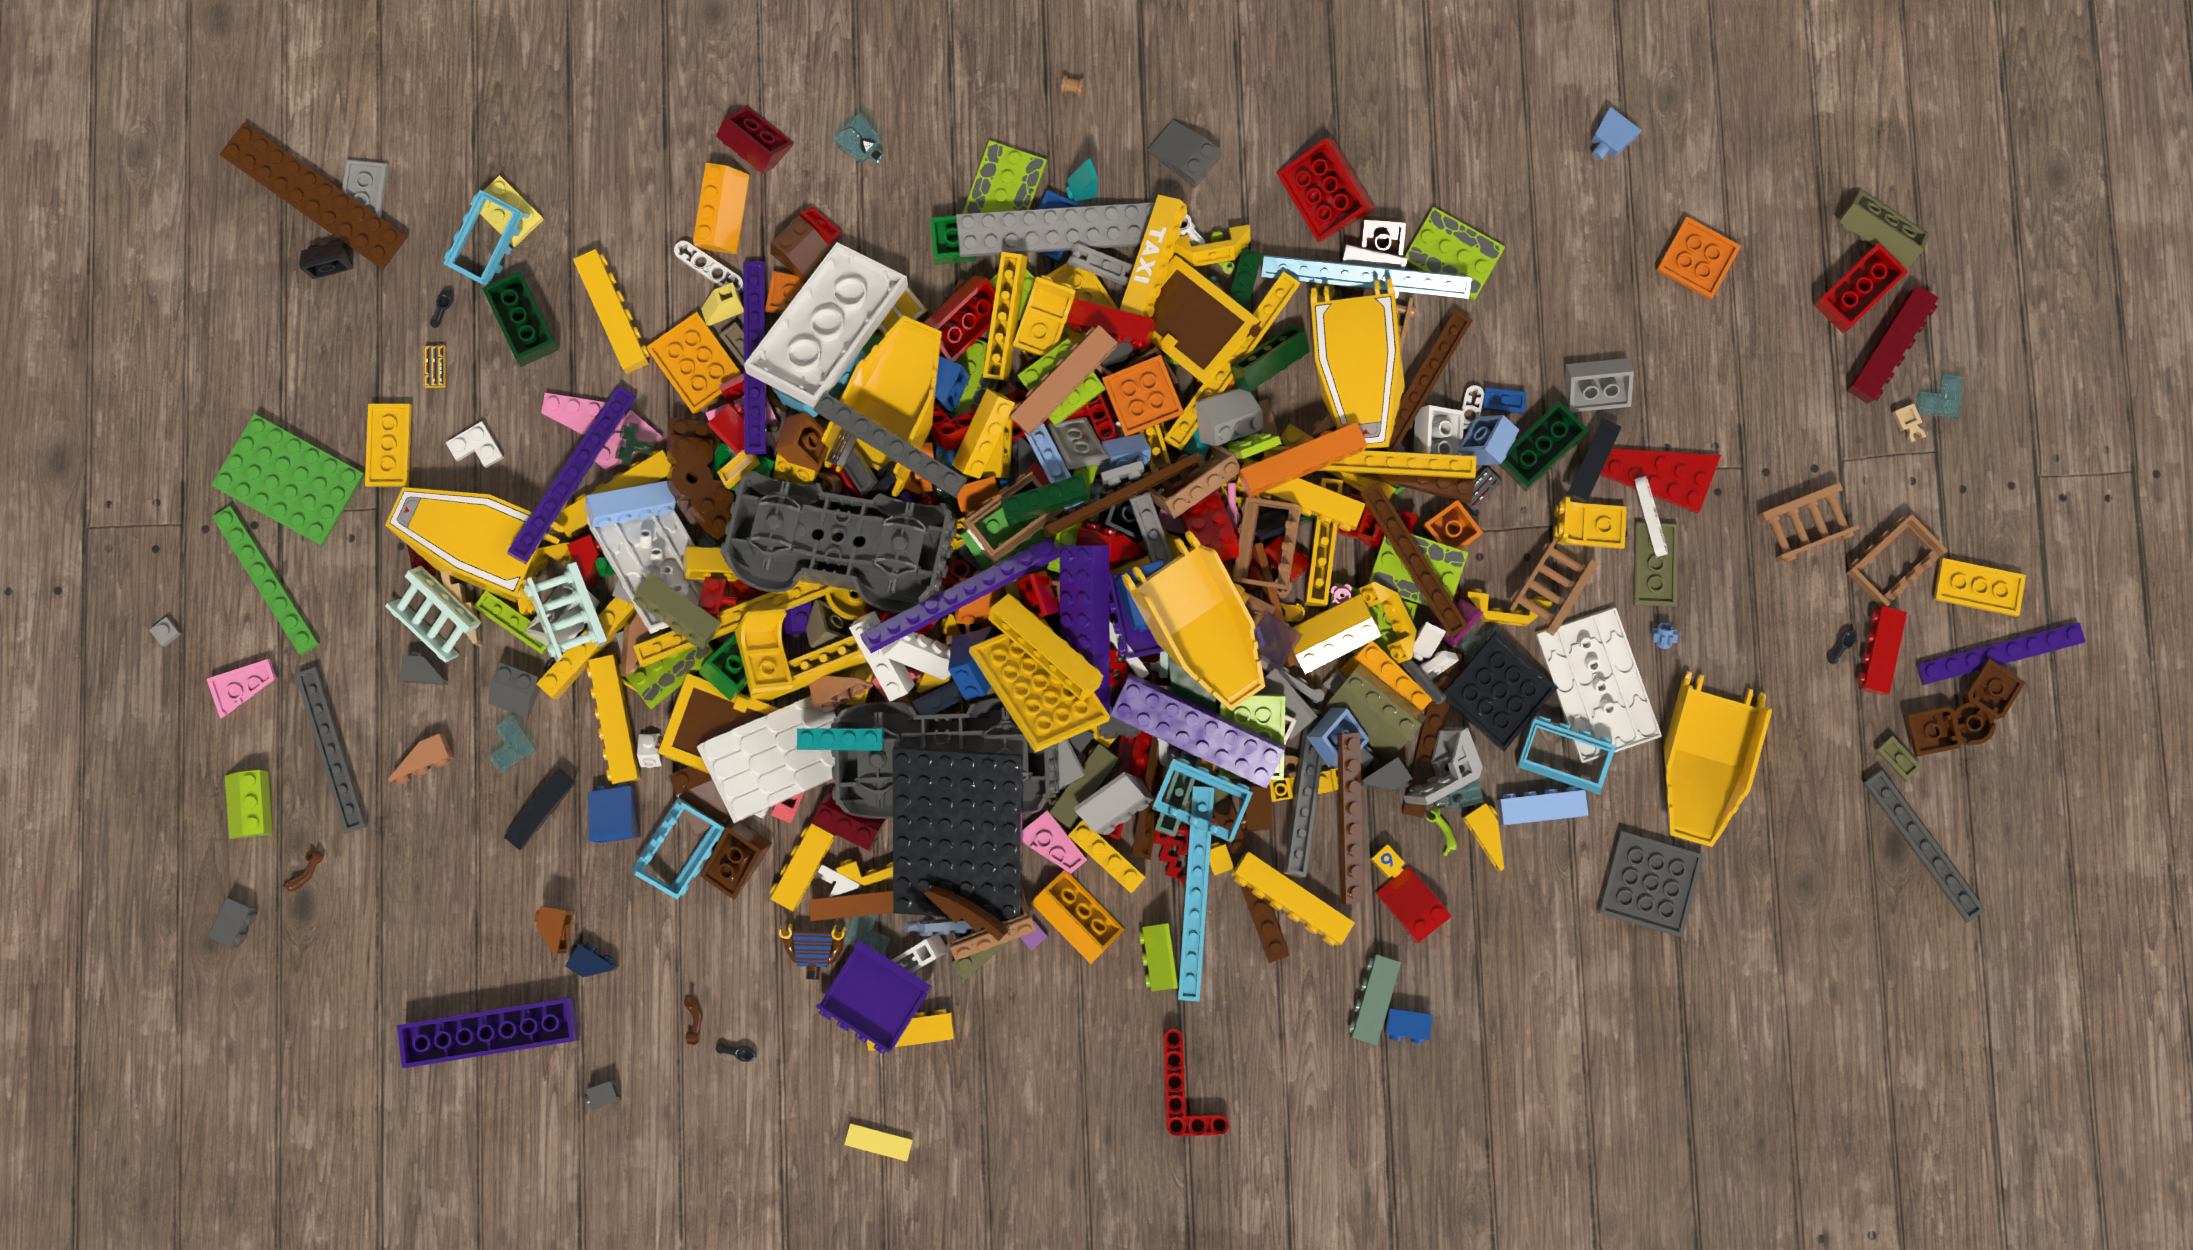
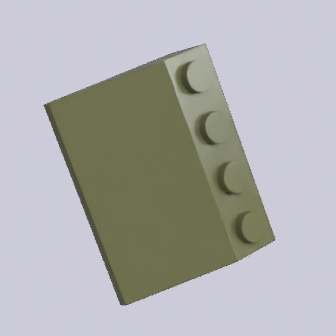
M1361 663L1322 709V711L1328 712L1331 708H1347L1370 739L1366 745L1386 763L1396 755L1426 719L1423 713Z

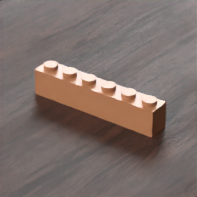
M1100 325L1096 329L1092 327L1085 334L1086 339L1081 344L1079 342L1071 348V354L1066 359L1063 357L1055 365L1057 369L1052 374L1048 372L1041 379L1040 382L1042 384L1037 389L1032 388L1026 395L1027 399L1022 404L1018 403L1012 409L1011 419L1029 437L1118 347L1117 342Z

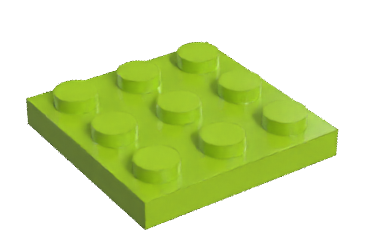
M1069 339L1063 341L1017 375L1028 391L1032 388L1037 389L1042 384L1040 382L1041 379L1048 372L1052 374L1057 369L1055 365L1063 357L1066 359L1071 354L1070 350L1074 345ZM1092 372L1048 418L1054 426H1057L1106 390V388L1094 372Z

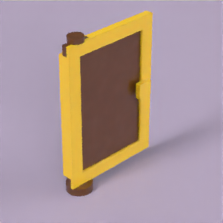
M1173 254L1167 266V275L1163 278L1160 295L1154 305V314L1151 318H1154L1156 327L1151 342L1207 386L1250 335L1255 337L1261 331L1259 326L1261 321L1185 261Z
M687 673L663 737L658 736L654 748L658 749L657 754L710 774L697 749L698 745L779 710V708L740 693L730 701L710 682Z

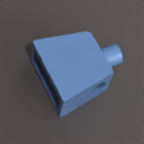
M1610 107L1591 140L1597 146L1592 155L1598 160H1602L1606 154L1615 158L1636 140L1642 130Z

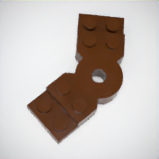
M669 418L667 461L674 466L667 475V486L675 498L681 501H688L687 511L716 542L726 533V525L728 522H731L732 515L730 510L732 503L735 502L733 500L735 496L724 486L722 481L712 479V473L707 466L713 460V440H710L711 428L707 425L708 422ZM686 476L690 477L693 483H689Z
M1991 659L1986 660L1977 676L1972 678L1962 694L1964 704L1959 705L1955 709L1945 707L1905 715L1915 757L1958 749L1961 744L1973 746L1988 741L1996 729L1994 720L2005 717L2026 682ZM1969 719L1975 722L1974 729L1969 727Z

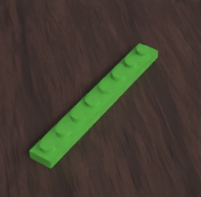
M228 506L214 515L212 518L299 655H304L318 646L320 643L232 506Z

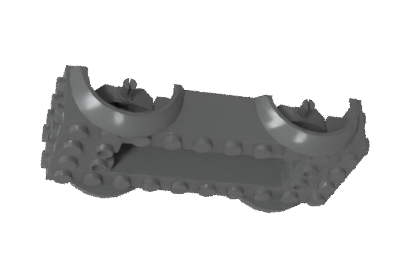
M753 471L742 476L740 483H737L735 490L737 497L736 501L731 505L730 513L732 518L731 522H728L725 532L727 538L726 542H723L721 545V554L735 576L745 584L759 590L776 593L791 590L799 581L855 590L871 606L882 611L897 614L944 591V586L941 584L943 578H946L948 574L946 562L947 558H951L953 546L950 545L951 539L956 537L957 526H954L955 519L952 518L951 511L947 509L945 503H940V505L917 504L894 499L880 493L872 500L823 492L820 483H815V485L791 483L769 478ZM816 529H821L824 532V536L820 540L812 538V532ZM836 533L844 534V538L839 542L832 540ZM858 536H862L866 540L862 547H856L853 544L854 539Z
M999 697L973 703L968 709L967 714L917 715L911 704L906 702L881 701L863 703L843 709L837 718H834V723H831V728L884 729L883 751L831 750L832 757H835V766L832 767V777L835 779V787H833L832 791L833 800H836V805H839L845 813L853 816L874 819L893 818L892 749L894 747L1023 754L1022 814L1042 810L1047 800L1056 797V793H1059V780H1056L1055 771L1059 770L1058 758H1055V750H1058V743L1035 753Z

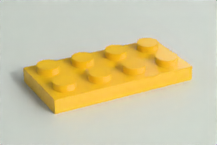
M368 404L366 487H409L411 404Z
M1942 558L1939 563L1933 600L2018 617L2020 615L2026 575Z

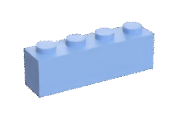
M667 481L587 495L584 507L590 525L593 528L606 527L614 523L624 524L636 519L645 520L657 515L666 516L673 513L676 500L669 491Z
M1578 787L1566 788V792L1558 793L1557 789L1545 790L1543 795H1537L1536 791L1525 792L1524 797L1506 794L1502 795L1503 799L1497 800L1500 826L1588 816L1585 790L1579 791Z

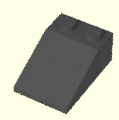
M1175 120L1170 122L1147 150L1148 153L1194 189L1219 161L1222 151L1205 137Z

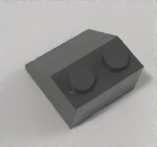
M499 662L491 681L488 704L529 718L540 691V687L536 683L541 678Z
M1399 757L1361 780V787L1389 793L1395 790L1398 793L1410 785L1408 781L1412 777Z

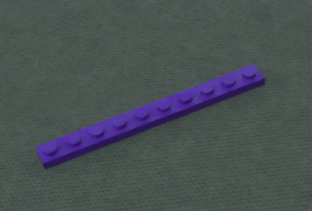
M764 261L743 262L744 363L766 336ZM744 367L745 455L767 454L766 383L747 374Z
M618 385L508 549V555L525 565L527 564L636 400V395Z
M1047 538L860 634L861 640L870 653H873L1059 558L1060 553L1052 541Z

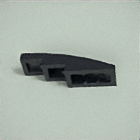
M1604 418L1601 419L1584 458L1580 462L1568 490V495L1584 503L1588 501L1614 446L1621 426Z
M559 768L530 801L507 831L504 838L518 850L523 849L533 834L539 831L549 815L555 812L576 781Z

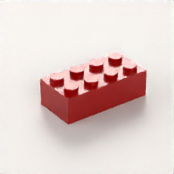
M1878 243L1830 288L1814 306L1844 334L1894 287L1908 271Z
M973 276L923 323L942 332L940 357L954 362L990 328L996 291L987 278Z
M1188 484L1174 487L1173 495ZM1218 488L1179 515L1185 533L1191 531L1201 545L1214 549L1221 561L1239 557V541Z

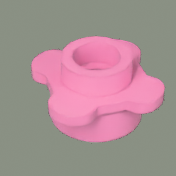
M1345 584L1342 587L1333 586L1331 588V593L1334 596L1333 604L1335 606L1352 598L1350 593L1352 588L1349 584Z

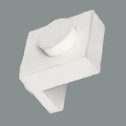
M660 733L639 734L637 757L640 767L652 768L661 766L660 754H657L658 749L654 748L658 736H661Z

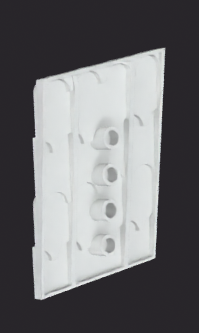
M675 511L666 516L657 515L645 520L636 519L624 524L614 523L606 527L593 528L587 517V523L592 534L601 546L605 557L620 579L623 588L633 602L637 613L650 634L669 627L666 623L655 619L653 614L646 609L639 608L633 601L635 591L651 573L698 606L704 580L684 579L683 555L686 547L695 545Z
M1614 606L1562 623L1554 636L1546 632L1548 628L1535 632L1551 681L1558 687L1556 694L1566 724L1572 726L1571 731L1579 733L1581 729L1592 733V738L1599 740L1600 736L1611 739V744L1616 746L1614 753L1662 737L1617 609ZM1573 740L1577 755L1582 763L1607 754L1606 750Z
M809 696L697 746L733 823L833 779L832 767L835 766V757H832L831 750H797V728H831V723H834V718H837L833 710L824 712L821 709L814 708L812 698Z

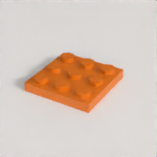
M1686 216L1656 271L1699 295L1712 300L1741 245Z
M1161 355L1102 378L1125 437L1184 414Z

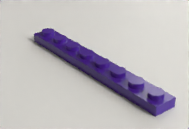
M2080 622L1918 664L1916 667L1921 684L1926 685L1979 671L1988 659H1991L1998 665L2082 644L2086 640Z

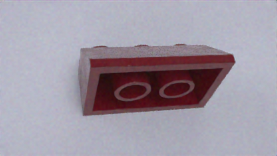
M748 106L725 117L716 135L724 145L735 151L739 157L745 159L762 174L773 169L794 144V142Z
M832 786L821 802L811 823L871 851L887 819L863 818L845 813L839 805H836V800H833L832 791L834 786Z

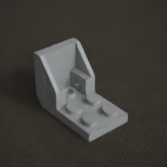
M1142 460L1102 472L1101 487L1103 494L1114 490L1117 486L1121 487L1129 481H1133V483L1139 481L1140 477L1144 475ZM1144 491V492L1138 494V496H1139V495H1142V494H1145V493H1147V492Z
M1444 727L1438 731L1431 759L1436 776L1427 779V783L1422 786L1416 785L1410 788V792L1403 795L1404 800L1410 804L1429 805L1479 779L1483 766L1468 728ZM1446 764H1448V766H1449V771H1448V772H1446V770H1445V765H1446Z

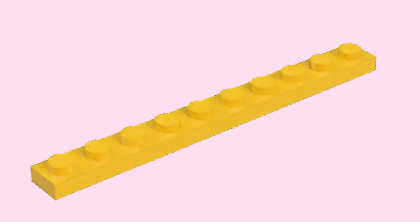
M1283 271L1253 313L1261 321L1259 324L1261 327L1259 334L1255 337L1250 335L1207 386L1203 384L1183 411L1184 414L1177 419L1167 433L1164 441L1180 452L1183 450L1198 429L1196 401L1225 391L1233 380L1230 365L1255 349L1301 284Z
M1275 446L1264 451V456L1269 454L1275 456L1286 447ZM1363 451L1317 471L1475 479L1476 456Z
M799 581L797 585L786 592H770L719 613L717 620L721 624L717 634L711 640L736 631L742 618L750 610L766 611L771 608L789 610L841 588ZM670 631L633 647L640 666L644 667L695 646L683 635Z

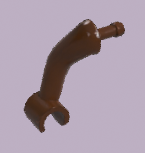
M306 852L305 858L309 862L306 870L299 877L289 880L288 883L284 882L283 887H287L288 891L294 892L308 882L313 875L316 865L323 859V855L320 852Z
M688 995L684 1000V1005L693 1016L692 1032L687 1031L685 1038L687 1044L696 1045L699 1042V1031L703 1017L696 998Z

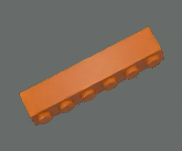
M1357 422L1353 424L1345 423L1334 432L1330 430L1325 431L1319 435V438L1314 440L1308 438L1297 447L1289 446L1282 449L1281 453L1275 456L1269 454L1264 456L1260 462L1255 464L1254 462H1249L1243 465L1239 477L1248 497L1251 498L1365 451L1368 444Z

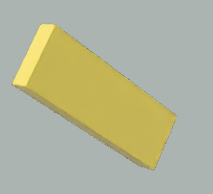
M850 1123L845 1145L908 1161L913 1139Z

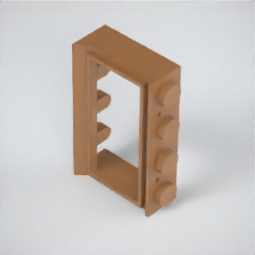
M1209 445L1214 453L1212 458L1205 461L1203 455L1195 453L1199 460L1195 470L1190 473L1187 470L1179 474L1181 479L1173 485L1170 480L1160 483L1164 489L1161 494L1152 488L1146 490V492H1150L1154 505L1156 504L1175 519L1240 473L1241 467L1233 453L1220 445ZM1188 484L1173 495L1174 487Z
M1030 472L1028 475L1023 473L1015 480L1016 483L1011 487L1005 486L998 492L999 496L995 499H987L981 505L982 508L977 512L973 510L964 517L966 520L963 527L993 565L998 564V560L1004 555L1011 554L1020 543L1030 540L1032 535L1039 529L1043 530L1047 525L1046 522L1055 517L1059 519L1062 516V509L1041 515L995 550H993L974 526L977 521L1001 505V499L1013 496L1029 483L1034 489L1042 487L1033 475V472Z
M1246 497V502L1242 506L1243 520L1238 529L1240 535L1239 557H1236L1235 565H1233L1231 571L1234 582L1288 590L1302 506L1293 503ZM1259 506L1289 510L1288 520L1285 524V539L1282 543L1281 563L1278 566L1279 575L1277 583L1247 579Z
M1912 514L1907 518L1902 516L1894 523L1896 528L1891 532L1889 530L1884 532L1879 537L1881 542L1876 546L1874 544L1870 545L1864 551L1866 555L1861 560L1856 558L1849 565L1851 569L1846 573L1879 607H1888L1891 601L1902 594L1904 589L1916 581L1925 570L1931 567L1940 556L1948 551ZM1908 527L1931 552L1886 594L1882 595L1859 571Z
M1023 890L1022 908L1024 915L1002 922L1010 930L999 942L986 929L953 940L951 931L950 934L946 935L955 961L1037 931Z

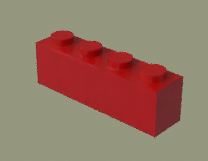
M1075 298L1067 319L1069 327L1075 333H1087L1092 327L1096 329L1100 325L1118 344L1123 342L1129 343L1137 349H1142V347L1149 348L1156 327L1154 318Z
M1885 606L1876 608L1871 615L1872 630L1868 632L1866 638L1868 648L1862 657V663H1864L1863 671L1859 673L1857 680L1859 690L1879 695L1890 694L1907 612Z

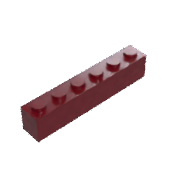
M1919 285L1910 290L1847 389L1849 393L1867 404L1880 398L1884 392L1881 388L1885 383L1888 384L1894 376L1893 369L1895 366L1899 367L1905 359L1904 352L1906 349L1910 350L1916 341L1914 336L1917 332L1920 333L1927 324L1925 319L1927 316H1931L1938 306L1935 305L1939 299L1937 296Z

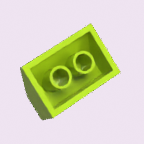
M252 770L226 775L225 787L229 839L272 835L268 771Z
M1169 923L1142 927L1143 931L1139 932L1140 944H1145L1146 953H1142L1143 966H1148L1149 974L1145 975L1146 987H1151V991L1178 988Z

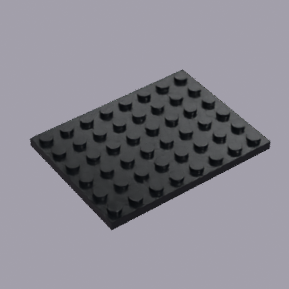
M894 747L892 749L893 913L948 917L924 894L934 885L972 901L999 921H1008L1021 916L1023 754Z

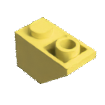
M733 282L714 289L702 306L701 310L707 327L744 312L741 295Z

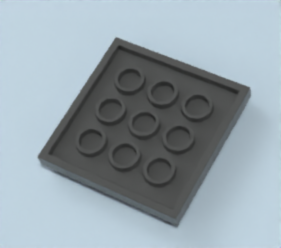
M1620 831L1598 913L1677 937H1683L1704 855Z

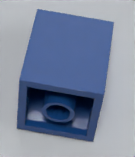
M939 356L935 397L949 413L954 415L971 377L962 365Z
M1162 561L1139 568L1145 578L1164 567ZM1133 570L1123 572L1119 576L1116 585L1132 631L1139 629V632L1146 631L1149 628L1125 587L1122 575L1127 573L1134 585H1137L1140 581L1136 578Z
M992 626L953 637L948 671L965 701L985 696L991 687L969 653V649L971 646L991 639L994 631Z
M628 783L615 784V788L607 789V786L594 787V791L588 792L589 842L605 843L640 838L634 787L628 786Z

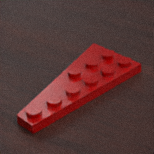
M1612 449L1600 476L1636 490L1635 479L1646 476L1653 497L1698 514L1702 508L1721 455Z

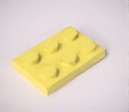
M500 175L484 190V192L530 215L528 219L522 217L518 225L521 232L519 236L513 235L510 241L514 248L544 220ZM486 200L480 214L502 235L512 212Z

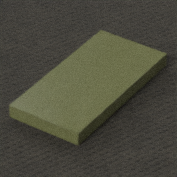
M1635 522L1633 605L1677 606L1678 523H1660L1668 554L1657 557L1647 523Z

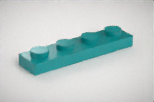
M797 728V750L883 751L884 729Z

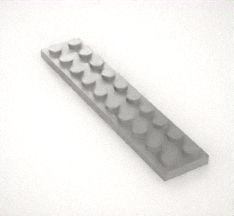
M1155 202L956 214L960 257L1001 255V252L1017 254L1072 250L1073 244H1081L1091 249L1141 246Z

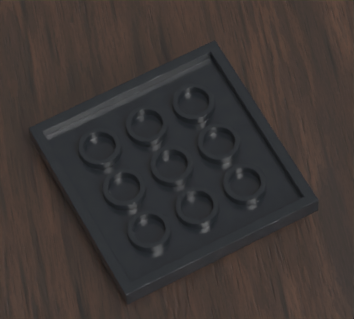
M1494 632L1443 693L1446 695L1445 701L1495 746L1505 752L1558 687L1503 637Z

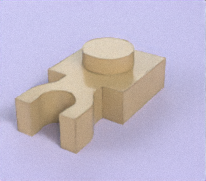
M1914 404L1893 412L1900 431H1907L1909 444L1916 441L1913 437L1914 433L1918 434L1919 439L1926 437L1925 432L1918 426L1922 423V420Z

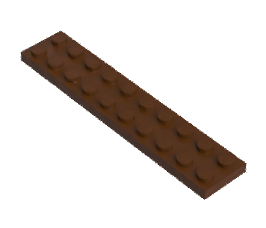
M245 122L219 154L382 270H384L408 238L398 229Z

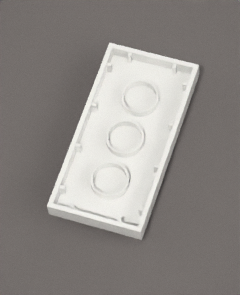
M837 242L744 363L746 373L815 408L824 392L830 393L908 287L907 276Z

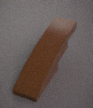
M933 885L924 893L955 923L962 918L976 932L984 927L998 942L1010 930L992 914L954 892Z

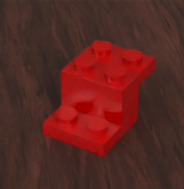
M1350 494L1349 498L1364 503L1359 495ZM1366 505L1355 531L1350 530L1348 532L1340 528L1338 530L1340 535L1359 539L1367 547L1380 549L1384 537L1383 532ZM1396 510L1401 513V520L1410 534H1413L1418 516L1414 513Z

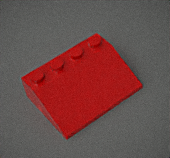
M1325 138L1277 173L1318 243L1357 222L1375 209L1334 139Z

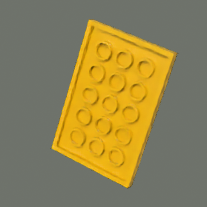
M1044 618L1039 619L1045 625L1049 626ZM1001 634L970 647L969 653L1035 753L1109 721L1110 715L1094 692L1082 702L1007 635Z

